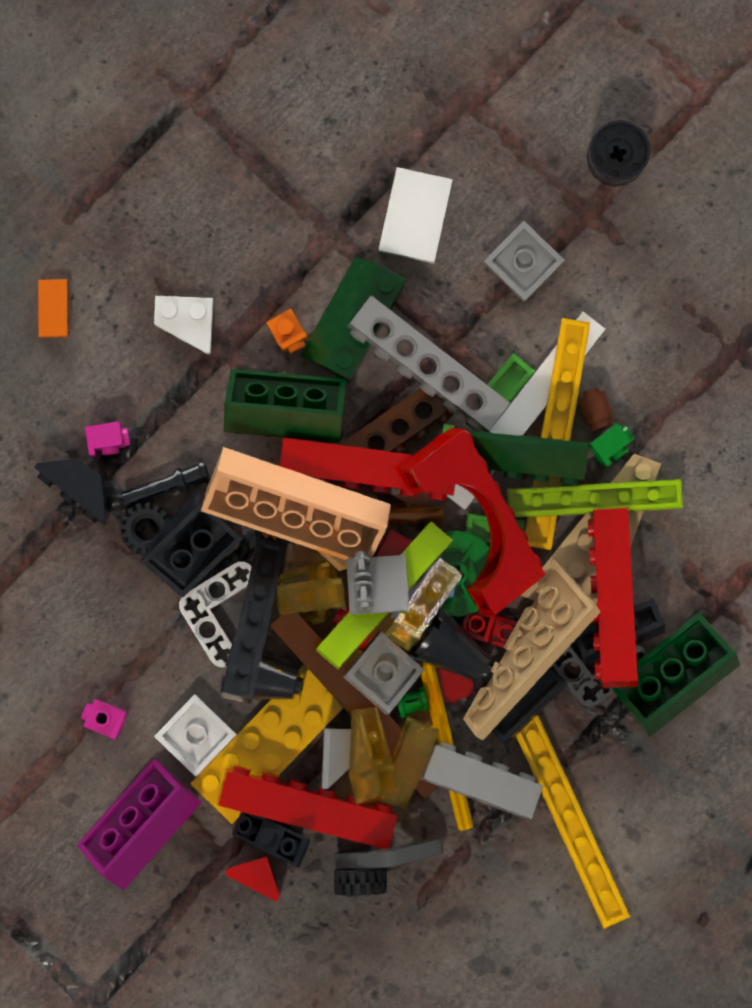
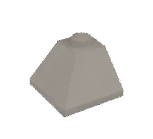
M324 729L322 789H328L359 760V753H365L366 735H360V729Z

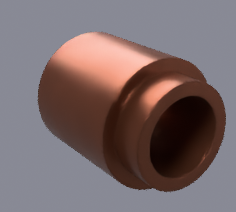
M596 387L582 392L583 398L578 399L586 426H590L591 432L613 425L612 418L614 415L606 391L600 392L599 388Z

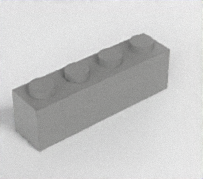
M441 741L439 745H429L418 779L521 818L532 819L543 785L535 783L536 777L522 772L519 773V776L509 773L510 768L505 765L493 762L492 766L482 763L483 757L470 752H466L465 756L455 752V746Z

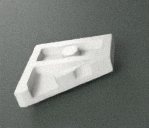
M155 296L154 325L176 336L185 343L196 347L203 353L211 354L214 300L213 298Z

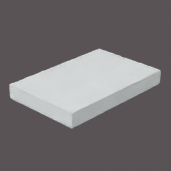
M397 167L378 252L434 264L453 179Z

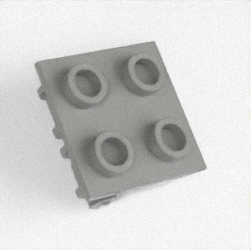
M359 551L355 553L354 558L346 559L350 615L409 611L405 555L368 557L366 552Z

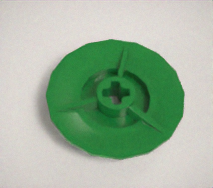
M450 530L444 533L453 540L452 543L432 565L451 568L459 566L460 572L464 574V577L456 580L453 597L437 599L429 604L428 607L438 612V607H441L451 616L462 617L478 611L467 588L480 575L488 557L489 546L483 539L469 532ZM425 573L415 584H417L424 577Z

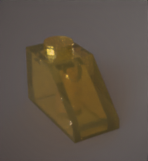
M342 577L277 586L280 615L345 607Z

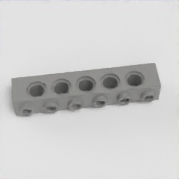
M373 296L368 298L348 325L351 329L350 334L356 340L363 344L365 341L375 347L373 352L386 362L388 359L392 360L398 365L396 370L407 379L414 377L421 383L419 388L429 396L434 397L436 394L444 401L442 405L454 415H457L459 412L467 418L465 423L474 431H490L510 404L509 401ZM375 324L386 326L388 330L386 338L380 339L374 335L373 327ZM404 341L410 345L411 353L409 356L404 357L398 354L396 349L398 342ZM428 359L433 363L434 371L432 374H424L420 370L421 360ZM445 377H451L456 381L457 388L455 392H448L444 389L443 380ZM468 395L478 397L480 406L477 410H471L466 405Z

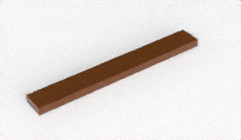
M290 606L269 625L424 798L431 794L438 786L418 779L425 758L424 753L389 714L385 715L342 677L348 670L344 664L337 669L316 651L323 641L296 610Z

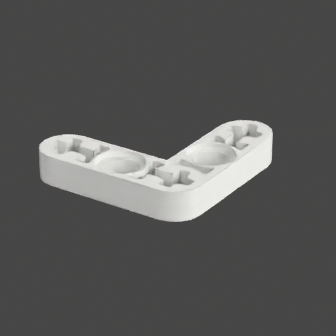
M246 562L234 563L189 591L179 601L182 615L211 662L218 667L228 666H225L226 662L222 659L216 660L215 656L218 654L216 647L213 645L209 649L206 644L214 642L220 635L224 639V641L218 642L222 649L229 648L230 650L232 643L211 609L247 588L248 580L244 583L242 580H237L232 583L236 586V589L231 591L229 583L223 578L227 573L229 579L236 576V569L238 567L243 570L248 568L250 572L251 565ZM214 582H221L225 586V593L220 598H213L209 593V587ZM190 597L193 600L198 599L200 601L197 609L201 614L205 610L209 614L207 617L200 618L195 625L191 620L197 618L192 610H185V607L188 605L187 599ZM210 621L215 625L216 632L211 638L201 636L199 628L203 622Z

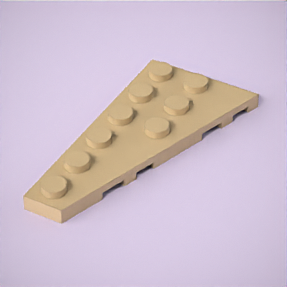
M633 454L611 483L655 481L661 463ZM644 511L628 512L630 547ZM585 514L542 567L546 575L520 596L535 601L539 594L535 590L540 582L545 583L552 571L548 567L552 560L555 559L565 568L593 603L598 604L597 593H591V576H596V565H590L589 547H595L594 537H589L588 519H593V514Z
M555 559L552 560L548 567L552 571L545 583L540 582L535 590L539 594L531 607L525 608L503 648L506 649L503 658L500 663L495 662L490 671L493 675L486 687L480 688L463 718L474 735L481 740L487 737L601 612L565 568Z

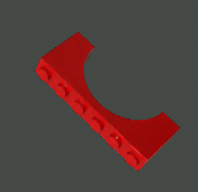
M450 428L397 468L411 492L426 494L438 486L455 484L470 492L480 503L489 524L490 547L486 563L480 575L467 590L480 613L496 615L546 574L541 567V559L532 551L528 544L527 534L518 526L514 519L515 513L513 509L504 501L501 495V487L489 474L487 462L475 449L473 437L465 429Z

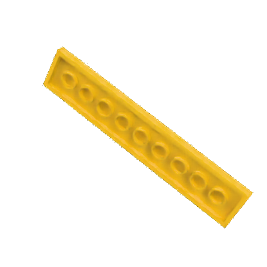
M426 608L420 622L391 618L392 612H389L376 627L367 645L378 632L382 631L401 648L429 619L432 612ZM358 648L344 663L347 669L350 668L362 653ZM305 665L299 670L300 677L305 679L301 695H295L293 700L271 699L190 783L231 824L239 818L241 811L221 807L217 804L226 767L233 769L234 765H239L251 769L250 774L262 776V772L279 776L343 709L339 702Z

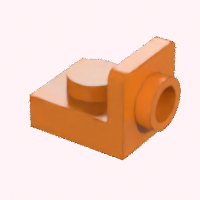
M292 309L266 322L283 354L287 351L293 354L306 346L304 342L308 340V336L302 329Z

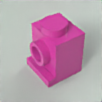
M120 422L85 427L89 456L92 458L98 457V451H102V455H112L120 453L119 448L130 445L128 428H123Z
M94 699L93 704H86L81 719L85 720L83 727L117 740L129 712ZM100 713L107 715V722L105 724H100L97 721V716Z

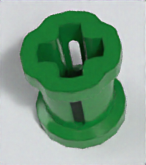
M423 686L419 687L418 691L406 693L398 702L401 718H404L408 713L421 710L429 712Z

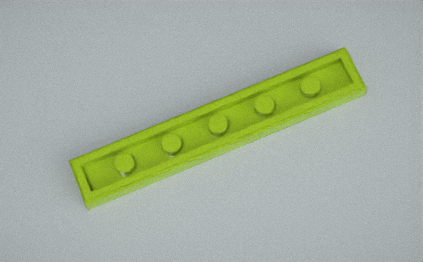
M681 479L513 488L507 489V504L513 509L515 518L593 514V510L628 508V512L683 509Z
M430 522L401 554L405 555L408 591L453 541L433 522ZM349 612L317 647L316 651L335 668L339 669L388 613L350 615Z

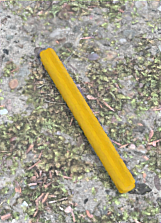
M420 662L419 665L424 669L421 673V678L437 744L439 745L441 741L454 746L436 668ZM449 790L458 829L464 831L473 828L467 797Z

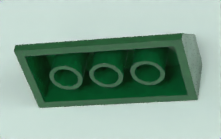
M355 257L300 357L338 378L346 379V382L351 384L372 345L367 341L363 344L356 340L350 334L349 323L370 296H373L388 309L392 310L405 287L406 279L381 265ZM383 324L374 325L373 333L376 337Z
M231 369L224 403V432L340 442L346 379Z
M470 431L475 442L474 447L478 454L487 462V470L490 475L491 471H501L502 477L519 479L520 474L531 475V480L548 482L549 477L560 478V483L577 485L578 480H584L588 443Z
M699 612L637 661L638 687H617L611 689L633 719L651 737L738 668L740 663L734 650Z

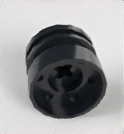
M624 120L608 122L598 129L588 146L586 155L588 169L593 177L604 185L612 187L628 185L638 178L648 164L651 152L649 139L643 129L633 122ZM615 149L617 153L624 154L620 162L616 158H610Z

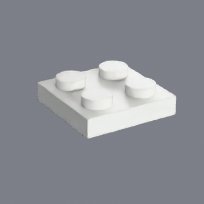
M194 694L154 737L197 777L237 734Z

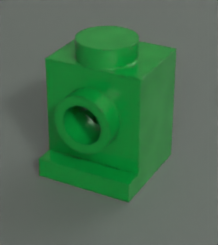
M617 423L591 442L588 448L603 468L606 469L612 464L609 458L612 457L616 461L629 451L626 446L635 438L625 425L621 428Z

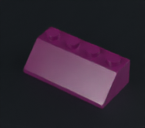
M153 758L76 846L102 877L124 891L202 802L175 775Z

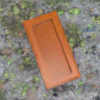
M67 279L38 280L39 338H69Z

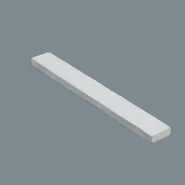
M582 312L577 320L590 323L586 355L605 331V328ZM556 347L489 433L517 436L525 434L547 405ZM455 485L454 496L447 495L449 499L464 510L475 498L470 492L458 485Z

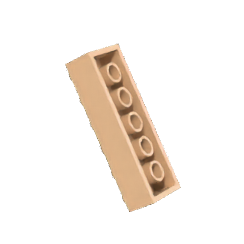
M223 447L208 484L201 511L346 560L354 558L355 553L359 551H364L368 557H373L387 528L391 504Z

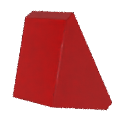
M269 855L230 866L225 873L226 876L276 902L280 897L281 893Z

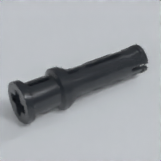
M201 459L196 465L184 469L180 467L175 468L173 474L122 491L123 498L129 509L136 506V504L148 502L172 492L180 491L185 493L188 492L189 488L202 483L208 485L210 476L204 460Z

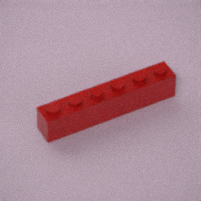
M283 438L280 467L330 484L331 480L343 481L342 487L359 489L360 484L372 485L371 491L388 493L389 488L401 489L400 495L413 497L418 495L416 492H411L397 468L413 456L411 454ZM445 484L427 492L429 493V499L446 501L447 495L454 496L455 484Z
M628 508L593 510V519H588L589 537H594L595 547H589L590 565H596V576H591V593H597L598 604L595 605L601 611L593 620V622H599V633H593L594 651H600L601 662H595L596 680H602V688L638 687Z
M234 765L233 769L226 767L217 800L218 806L382 849L389 848L398 817L394 811H391L392 806L375 802V805L371 806L364 804V799L357 796L347 795L345 799L335 796L336 792L330 789L319 787L318 791L307 789L308 784L300 781L291 780L290 784L280 782L279 776L262 772V776L250 774L251 769L239 765Z

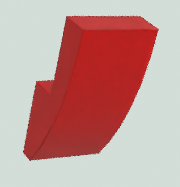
M478 610L477 612L465 615L462 628L473 639L503 648L517 621L497 615L480 613Z

